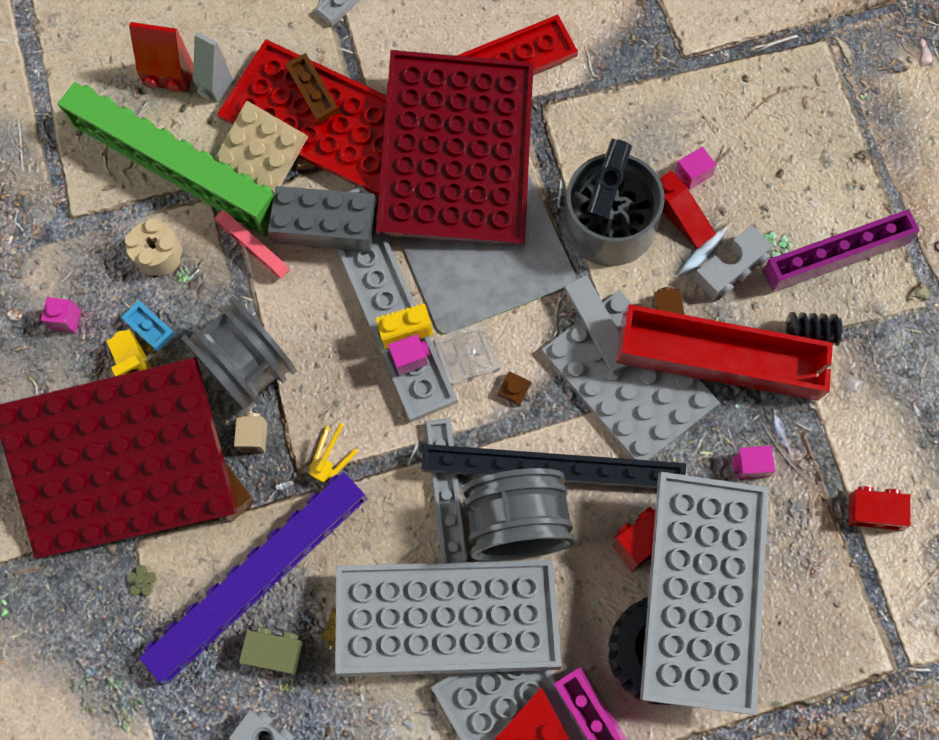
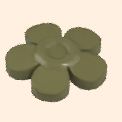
M145 565L138 566L136 573L131 572L127 577V581L130 584H134L131 586L130 592L135 596L140 595L141 592L144 595H150L154 588L149 583H155L157 580L155 572H148V567Z

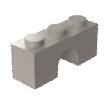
M751 225L733 240L730 251L737 257L738 263L732 265L725 264L715 255L697 270L693 280L713 301L719 296L724 298L734 289L733 285L738 280L741 282L745 281L752 274L751 270L756 265L761 267L770 259L769 253L773 245Z

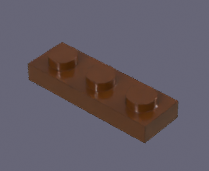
M306 53L285 64L318 124L339 113L338 107Z

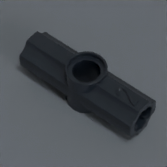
M612 138L610 140L600 172L596 176V184L586 213L598 218L608 219L618 187L622 183L623 172L633 145L619 139ZM605 173H611L614 176V185L610 186L604 182L603 177Z

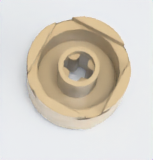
M150 218L138 224L125 237L126 250L129 257L139 270L146 275L166 276L172 273L181 262L180 258L183 248L180 241L167 224L155 218Z

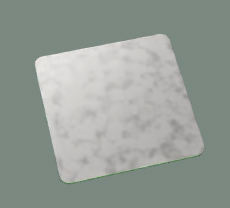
M529 173L524 247L399 237L438 331L443 334L455 332L564 289L565 285L576 280L573 268Z

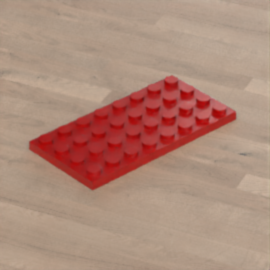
M265 39L218 111V118L233 125L244 104L248 101L308 136L297 157L358 187H363L366 191L379 197L387 95L310 60L339 110L338 114L318 124L285 65L300 55Z

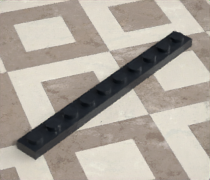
M423 444L421 472L482 477L510 470L545 468L564 473L565 483L657 489L658 474L660 472L686 475V463L431 444Z

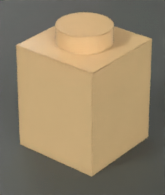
M245 413V416H237L234 447L239 452L265 453L266 420L258 413Z

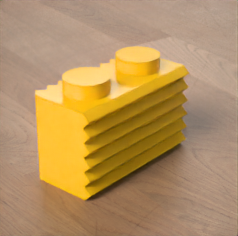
M423 303L421 305L417 304L416 307L412 306L411 309L407 307L406 310L402 309L401 312L397 310L396 313L392 312L391 315L387 313L386 316L382 315L381 318L378 316L376 318L385 349L389 348L388 344L418 334L419 339L434 335L426 305Z

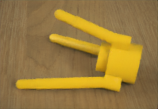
M343 423L338 424L322 457H320L329 432V426H325L314 458L309 466L308 474L325 484L328 478L331 479L334 475L338 474L358 452L357 449H353L334 469H331L334 464L327 459L344 426Z

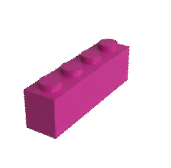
M582 666L554 683L588 740H628Z

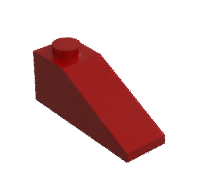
M672 171L661 177L660 181L664 189V207L662 212L696 249H699L715 237L716 232L682 181Z

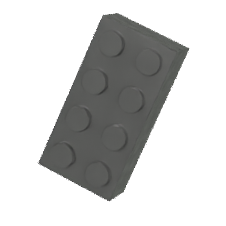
M276 186L268 233L275 244L371 252L377 214L375 195L370 193Z

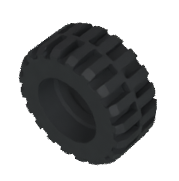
M648 597L633 603L621 614L612 628L608 642L609 663L611 662L615 678H618L625 691H629L638 700H640L643 667L637 658L636 644L640 634L646 629ZM646 701V702H649L648 704H653V705H672V704H665V703H658V702Z

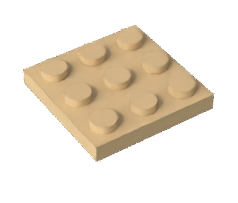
M246 101L214 160L218 163H227L233 168L234 172L247 174L253 179L254 183L259 186L264 184L275 193V187L282 185L308 136Z

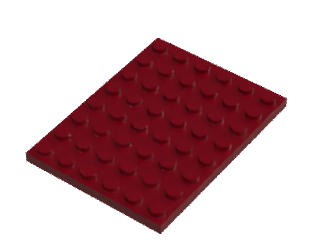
M390 50L376 235L524 247L534 63Z
M196 357L0 404V440L35 559L224 517L238 512Z

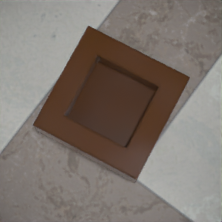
M509 371L498 391V396L521 406L532 385V381Z

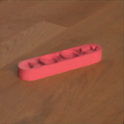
M222 210L214 218L215 222L277 278L282 279L290 271L283 261L226 211Z

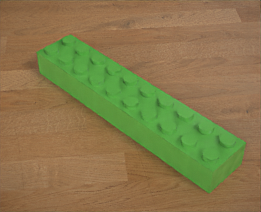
M74 82L57 103L72 126L217 210L226 211L235 220L265 237L268 235L274 192L264 184L259 186L247 174L234 172L233 168L227 163H218L206 151L201 150L199 152L195 150L188 141L184 139L179 141L168 130L156 128L145 117H142V119L138 118L129 108L117 106L106 95L103 97L99 96L88 85L82 86Z

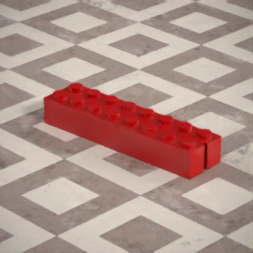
M628 304L622 315L616 363L819 401L830 392L831 369L827 368L832 365L833 343Z

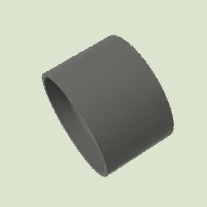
M601 154L584 162L572 175L567 188L564 228L569 243L583 258L603 266H620L635 261L652 245L664 207V189L660 178L647 163L629 155L623 172L621 183L623 187L620 193V190H617L612 205L613 209L611 208L608 219L584 215L582 212L587 210L590 199L582 195V193L587 191L592 196L596 184V176L600 172L605 154ZM611 173L604 174V182L610 186L614 185V176ZM646 203L650 207L648 209L636 210L637 207ZM631 221H638L641 225H632ZM620 222L617 225H612V223Z

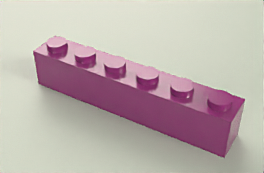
M907 209L770 258L763 272L772 291L776 292L909 244L920 232V229L910 210Z

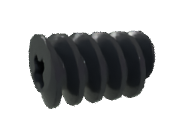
M795 312L788 314L785 334L816 340L823 338L827 342L834 339L835 346L840 345L843 325L842 319L837 314H831L829 318L825 313H821L819 317L816 313H810L808 317L804 312H800L798 317Z

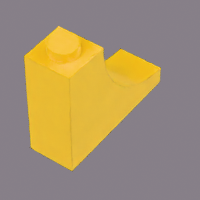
M129 329L115 333L111 339L106 341L116 363L115 366L111 367L115 376L152 368L137 337Z

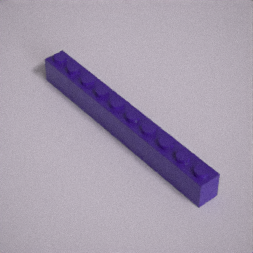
M345 472L340 475H334L327 482V487L321 493L316 492L307 500L308 505L301 511L296 510L288 517V523L285 526L272 531L267 537L268 541L263 546H257L247 555L248 559L241 566H234L227 573V578L221 584L213 585L206 592L207 597L200 603L195 602L186 610L185 613L187 615L179 622L174 621L165 629L164 632L166 634L158 641H152L144 648L143 651L145 653L139 659L159 683L168 684L368 500L363 491Z

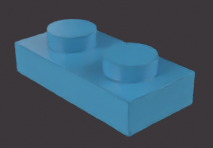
M140 300L121 317L157 352L176 335Z

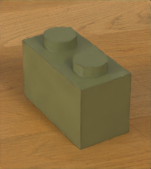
M256 627L255 631L247 630L239 663L297 675L304 648V642L297 640L298 635L282 632L281 637L271 635V629Z

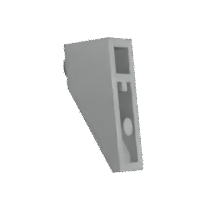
M197 32L194 36L193 81L200 96L207 100L211 98L218 102L232 84L233 78L218 43Z

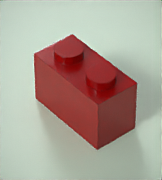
M870 486L857 487V489L849 494L848 526L903 531L911 527V494H901L899 489H885L884 492L874 491V487Z

